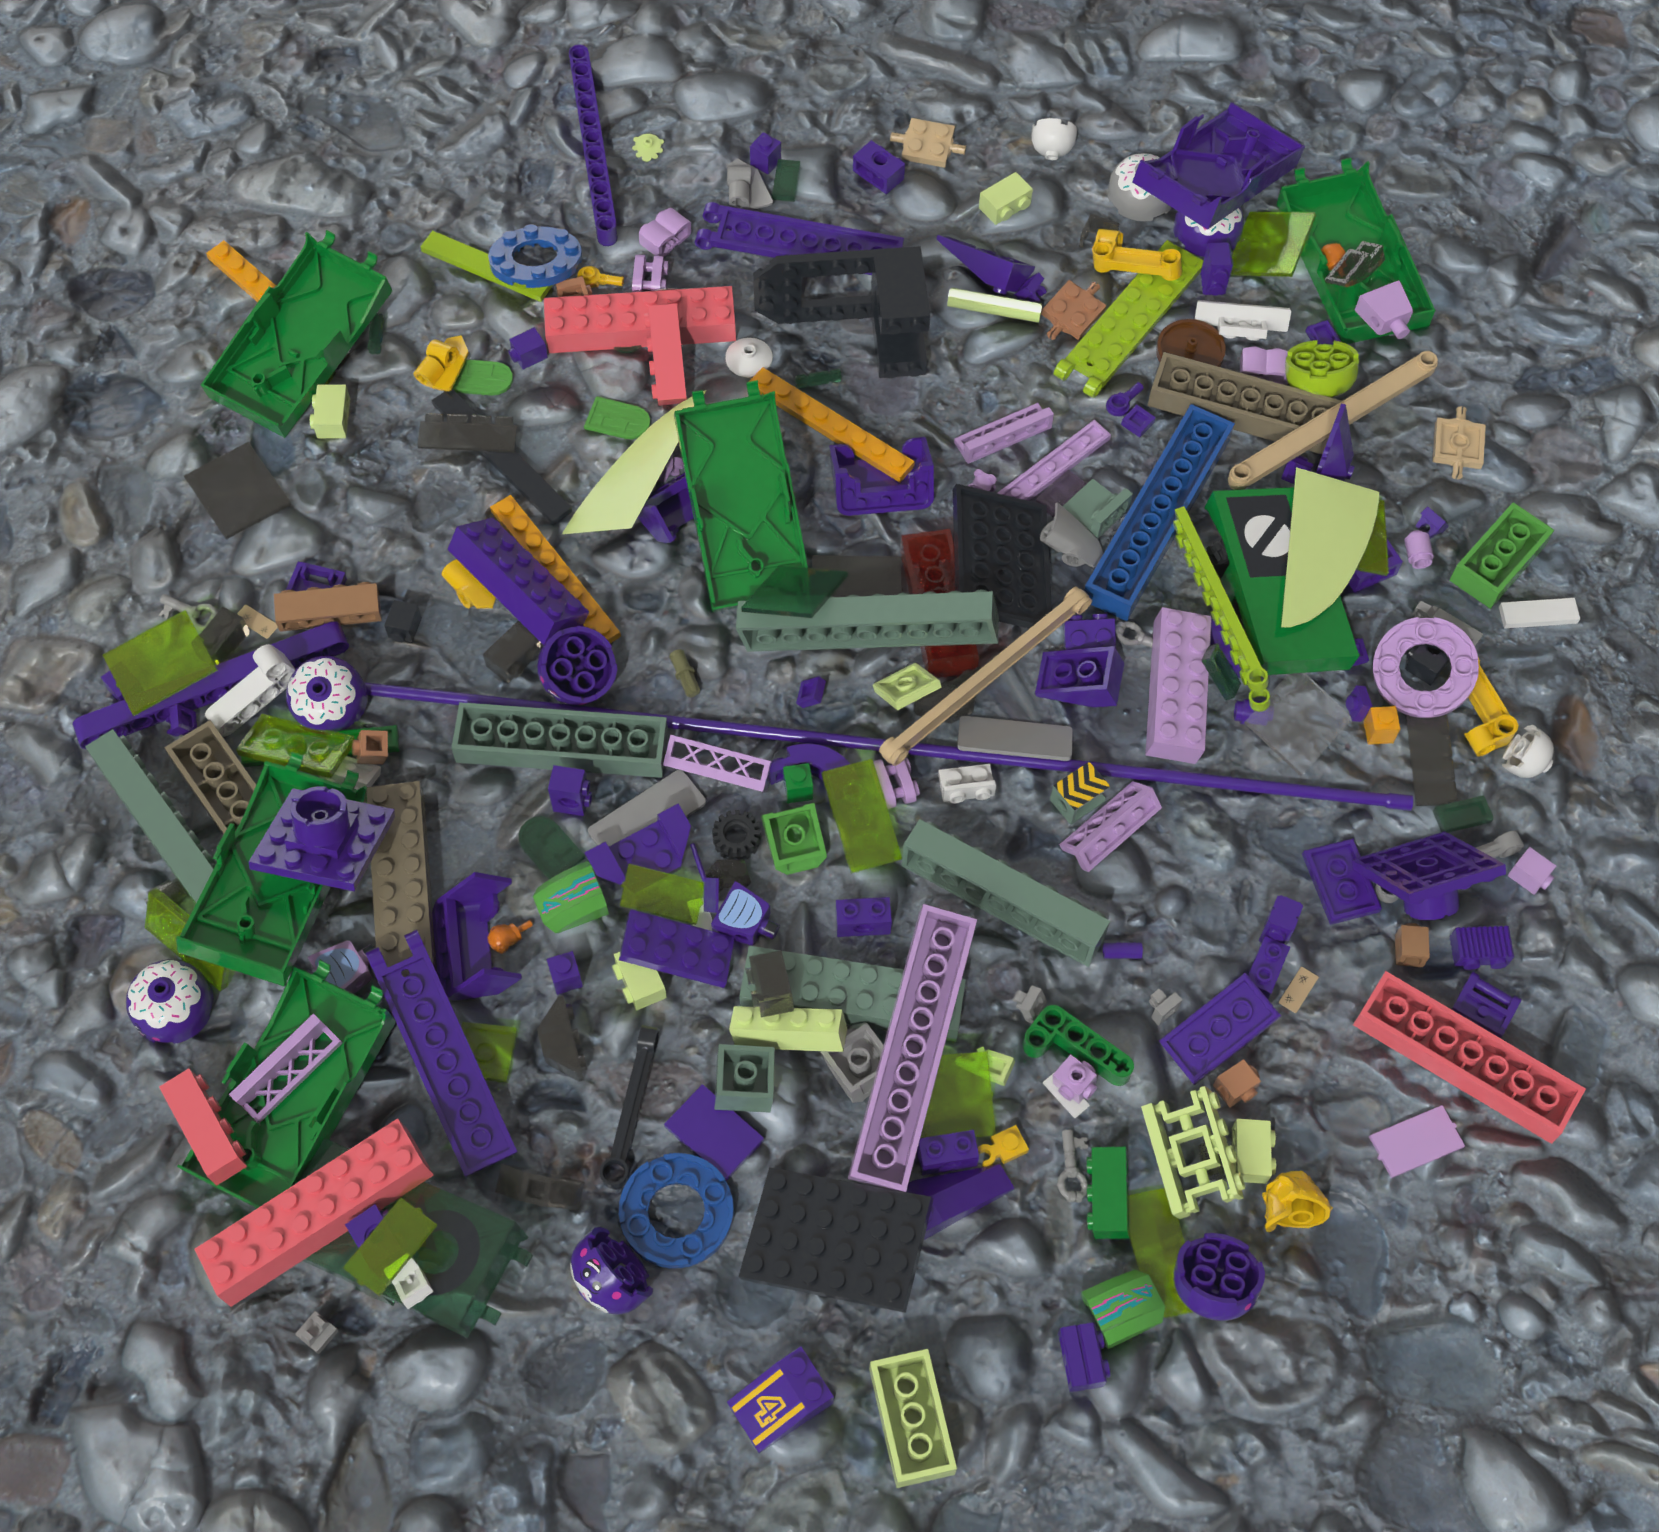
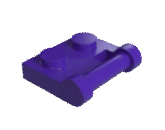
M1472 971L1451 1010L1501 1038L1522 999L1516 995L1513 997L1480 979V975ZM1472 989H1478L1479 991L1506 1005L1507 1008L1505 1009L1499 1006L1491 1000L1476 993Z

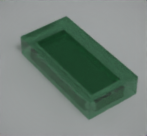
M778 159L772 200L795 202L800 161Z
M1219 645L1208 646L1201 661L1225 701L1233 699L1238 692L1241 682Z
M1484 795L1437 806L1433 810L1441 832L1445 831L1447 833L1491 823L1494 819Z

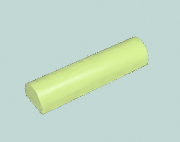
M951 288L949 290L947 302L948 307L1038 323L1043 306L1042 303L958 288Z

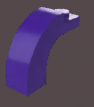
M797 744L787 747L786 758H777L771 763L768 775L771 785L783 781V767L809 763L811 775L822 779L827 784L835 801L859 792L860 780L851 764L838 752L822 745Z

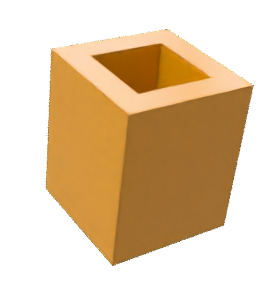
M1396 706L1372 707L1369 709L1363 722L1368 745L1394 743L1400 731Z

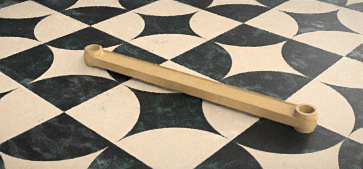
M1430 351L1421 352L1415 358L1243 462L1235 465L1230 470L1228 476L1230 488L1233 490H1245L1251 484L1329 438L1341 403L1346 404L1350 425L1425 378L1430 377L1437 367V356Z
M1078 587L1072 588L1066 594L1062 603L897 738L890 737L879 749L882 757L893 766L899 765L907 757L911 748L1074 614L1080 615L1084 613L1092 603L1089 595Z

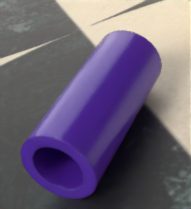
M1142 942L1103 943L1104 959H1142Z

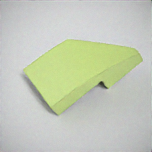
M980 1047L973 1054L963 1058L962 1056L957 1057L955 1064L979 1077L1005 1086L1014 1067L1015 1060L1013 1057L989 1049L985 1051L984 1047Z

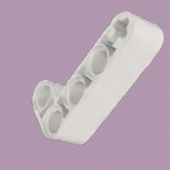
M268 644L258 648L253 654V659L258 667L207 709L205 713L208 721H212L222 737L235 732L287 688L289 679L296 669L285 654L273 645Z

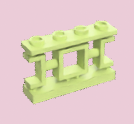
M1206 1086L1200 1087L1198 1091L1190 1092L1194 1105L1174 1112H1170L1169 1105L1165 1101L1158 1102L1159 1104L1157 1105L1150 1103L1141 1106L1172 1215L1179 1219L1191 1216L1190 1213L1200 1212L1196 1198L1220 1190L1222 1200L1226 1203L1231 1202L1233 1199L1240 1200L1244 1198L1242 1190L1245 1189V1183L1240 1172L1236 1173L1234 1162H1237V1157L1232 1145L1228 1146L1225 1137L1229 1135L1225 1120L1223 1118L1220 1119L1217 1109L1221 1108L1219 1098L1215 1091L1212 1092ZM1202 1101L1207 1111L1213 1135L1210 1127L1207 1125L1197 1128L1193 1127L1191 1116L1205 1112ZM1163 1120L1167 1124L1180 1120L1183 1132L1170 1136L1168 1140ZM1203 1136L1210 1159L1186 1166L1180 1143ZM1218 1154H1220L1230 1189H1228L1227 1182L1223 1179L1210 1183L1207 1170L1221 1166ZM1179 1174L1184 1178L1196 1174L1199 1187L1183 1191Z

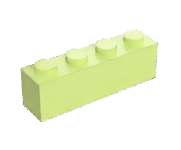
M734 1006L729 1028L734 1045L775 1047V1050L843 1052L847 1034V1026L842 1009Z

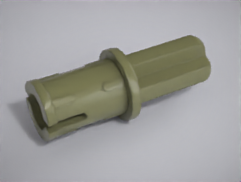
M678 649L671 652L669 658L675 668L676 679L680 680L687 697H695L700 693V688L694 677L695 670L693 667H690L685 651Z

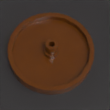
M1182 319L1166 326L1160 333L1156 346V355L1159 362H1161L1163 353L1166 352L1217 367L1222 365L1226 351L1224 339L1219 335V332L1210 324L1195 319Z

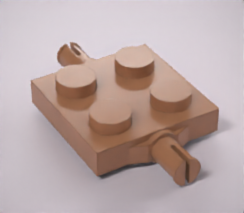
M1068 280L1042 309L1041 315L1050 320L1054 325L1047 332V336L1054 340L1062 331L1079 340L1106 309L1107 305L1093 296L1100 289V285L1092 282L1085 290Z

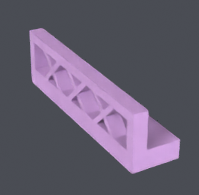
M1036 403L954 438V443L967 464L1052 428L1054 413L1050 407L1042 409L1039 403Z
M670 735L663 765L766 792L769 785L767 779L772 761ZM675 742L685 744L690 754L684 758L673 756ZM691 746L698 747L699 749L693 751ZM704 749L710 750L715 761L708 765L700 763L696 756L697 753ZM716 752H717V753H721V754H725V755H723L722 757L718 758ZM728 756L736 758L740 767L734 771L725 770L721 761ZM741 759L747 760V761H750V762H748V763H746V764L744 765V764L742 763ZM753 763L764 765L761 779L751 777L746 767Z
M1132 781L1060 843L1062 851L1075 855L1082 870L1087 872L1092 870L1162 808L1153 788ZM1135 791L1138 792V793L1135 794L1134 796L1129 797V796L1132 795ZM1081 841L1077 846H1074L1076 842Z
M312 1014L229 1095L256 1122L260 1123L342 1044V1041L315 1014ZM324 1032L332 1042L324 1050H315V1040ZM299 1055H309L308 1065L303 1070H294V1060ZM278 1075H288V1083L283 1090H273V1080ZM267 1095L266 1106L257 1113L249 1103L257 1096Z

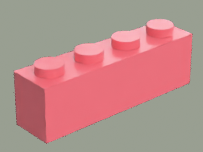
M677 303L648 306L649 314H644L645 326L651 329V337H647L648 352H653L654 361H649L650 375H655L656 384L651 385L653 399H658V406L680 404L687 400Z
M188 1068L159 1086L206 1176L216 1186L247 1167L242 1158L246 1153L238 1140H232L230 1134L234 1131L226 1118L221 1120L218 1112L222 1109L214 1096H208L206 1090L209 1089V1085L201 1074L196 1076Z

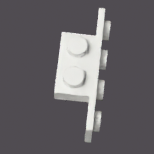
M1202 300L1197 301L1195 320L1218 326L1219 335L1225 338H1236V336L1254 341L1260 338L1266 339L1268 330L1287 332L1291 316L1290 308Z

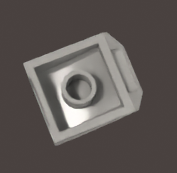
M864 1022L847 1029L843 1052L820 1051L852 1103L863 1102L864 1099L870 1096L883 1044L870 1026Z

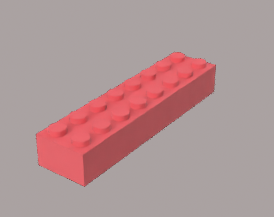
M732 286L544 298L545 337L548 354L647 347V337H651V329L645 326L644 314H649L648 306L677 303L681 345L736 341Z
M1387 971L1379 980L1353 1026L1551 1144L1562 1134L1586 1090L1581 1085Z
M397 1118L194 1250L216 1295L232 1307L346 1233L348 1229L345 1224L374 1204L383 1209L434 1176L410 1132Z

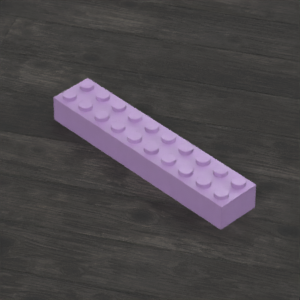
M923 904L919 912L848 1180L902 1192L907 1190L977 919Z

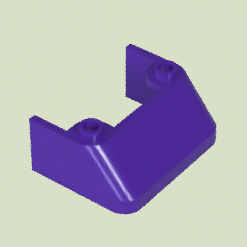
M685 472L651 492L637 517L658 542H664V544L671 543L677 537L676 533L679 531V527L694 518Z
M474 872L435 902L432 917L437 975L450 1001L498 995L522 979L520 973L506 972L499 967L492 968L490 945L487 941L489 934L488 921L498 913L500 908L497 894L512 884V878Z

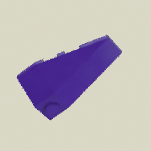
M937 235L936 240L982 281L994 286L993 291L1005 295L1007 291L1016 292L1035 270V266L1011 257L995 256L996 252L982 248L976 249L975 245L952 237Z
M1341 403L1316 473L1345 481V479H1351L1355 466L1350 465L1354 454L1346 404Z
M1001 1164L913 1180L908 1183L906 1192L930 1196L933 1199L924 1240L1013 1191L1015 1187Z

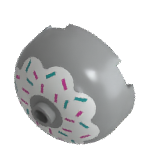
M1145 153L1135 154L1123 159L1114 168L1108 186V199L1118 209L1120 215L1135 221H1152L1154 217L1163 213L1167 214L1172 209L1171 206L1132 183L1140 160L1148 161L1160 157Z

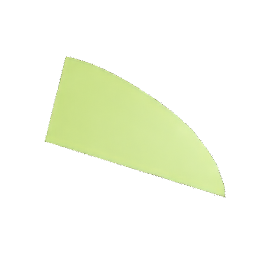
M692 397L667 412L634 441L591 490L562 534L633 527L679 442L674 412L683 408L694 407Z
M1296 467L1281 627H1293L1312 620L1332 605L1342 593L1353 576L1373 531L1379 503L1378 491Z

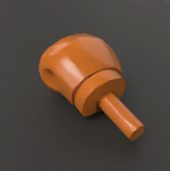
M1338 243L1327 244L1321 249L1328 261L1326 266H1328L1329 270H1335L1338 280L1343 281L1344 276L1341 268L1345 265L1346 251Z
M530 920L518 927L513 923L509 925L498 924L491 928L487 941L493 950L503 954L507 952L509 946H513L522 939L520 933L532 927L533 924Z

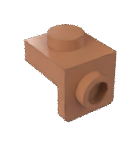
M583 276L566 279L556 284L558 297L592 295L590 285H585Z

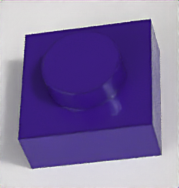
M1136 405L1122 419L1121 425L1140 438L1155 423L1156 417Z
M819 676L801 681L796 704L806 708L821 703L826 681Z
M1356 685L1345 701L1346 708L1354 722H1362L1369 709L1373 706L1366 686Z

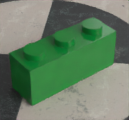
M1092 1147V1157H1087V1174H1092V1184H1087V1200L1092 1202V1212L1087 1213L1088 1230H1093L1095 1239L1130 1238L1127 1149L1126 1147Z

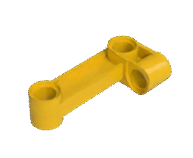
M1098 229L1096 240L1092 247L1093 264L1096 271L1105 273L1110 270L1160 275L1168 281L1176 280L1182 275L1181 254L1178 250L1167 249L1160 252L1122 247V232Z
M1478 658V678L1468 699L1483 724L1473 728L1468 733H1464V736L1476 756L1480 757L1508 745L1518 730V722L1507 711L1481 668ZM1499 728L1505 729L1508 733L1502 732Z

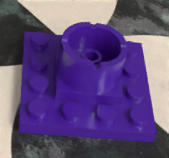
M319 786L306 790L293 788L248 861L250 870L355 892L395 819V809L347 800L340 791L333 788L328 789L327 787Z
M1445 831L1352 859L1353 870L1402 899L1404 912L1407 915L1409 914L1410 917L1420 920H1437L1444 918L1445 915L1451 916L1459 910L1458 889H1468L1473 884L1490 882L1495 880L1496 877L1506 874V865Z

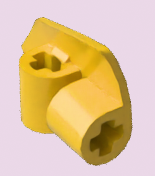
M462 335L447 338L445 342L434 339L429 343L426 350L427 356L413 373L414 377L421 384L441 391H450L453 388L469 354Z
M457 559L444 567L442 577L456 591L459 600L466 608L469 609L472 606L476 608L494 607L497 598Z

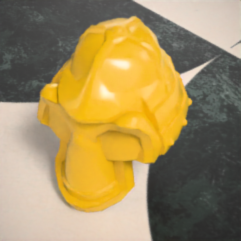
M1301 1170L1280 1173L1266 1186V1192L1262 1193L1266 1205L1265 1229L1267 1232L1274 1231L1277 1225L1293 1228H1311L1323 1224L1330 1217L1331 1210L1333 1209L1328 1199L1319 1187L1316 1186L1311 1177Z

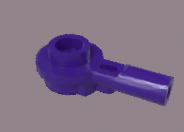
M1137 382L1127 392H1119L1112 395L1106 402V410L1113 416L1126 415L1130 408L1129 402L1144 389L1143 385Z

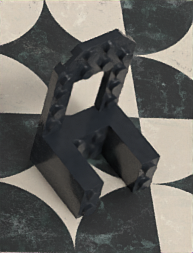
M921 246L776 256L770 260V265L764 270L759 268L753 273L754 309L759 314L778 324L871 318L879 378L926 375L927 358L923 331H929L930 309ZM872 273L871 295L802 300V277Z

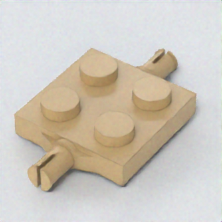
M911 118L909 128L905 134L892 132L890 142L903 143L902 160L945 168L951 153L965 155L966 145L953 143L955 126Z
M1462 406L1456 408V418L1445 419L1437 417L1435 422L1432 462L1453 466L1452 478L1454 479L1456 476L1457 479L1463 477V467L1481 469L1484 463L1486 425L1466 420L1467 409L1465 407L1462 409Z

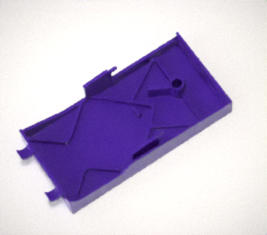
M1232 102L1227 110L1198 129L1200 120L1204 118L1203 114L1199 117H1194L1181 127L1173 150L1158 159L1140 160L1132 181L1135 185L1207 230L1294 169L1305 149L1304 145Z

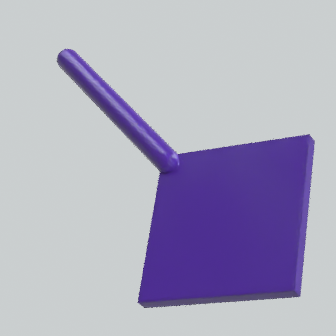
M691 843L690 847L701 879L704 882V912L719 913V878L706 877L696 845Z

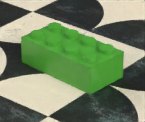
M1513 502L1457 564L1449 581L1491 609L1544 549L1554 529Z

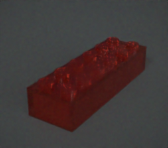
M943 529L901 535L900 553L909 594H923L925 592L939 594L955 591L954 543L951 530ZM976 644L920 646L925 670L936 678L977 672L979 655Z

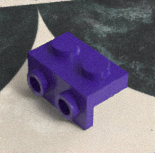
M1092 614V619L1083 620L1082 615H1073L1061 625L1063 626L1064 650L1115 646L1116 648L1115 619L1108 618L1107 614Z

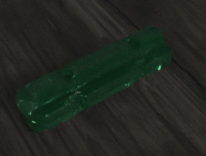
M380 312L376 313L369 325L367 348L371 355L381 353L382 346L380 344L383 337L382 326L384 325V318Z
M833 369L830 372L808 373L807 376L805 374L795 376L797 388H804L807 385L828 384L830 381L835 383L842 380L840 369Z

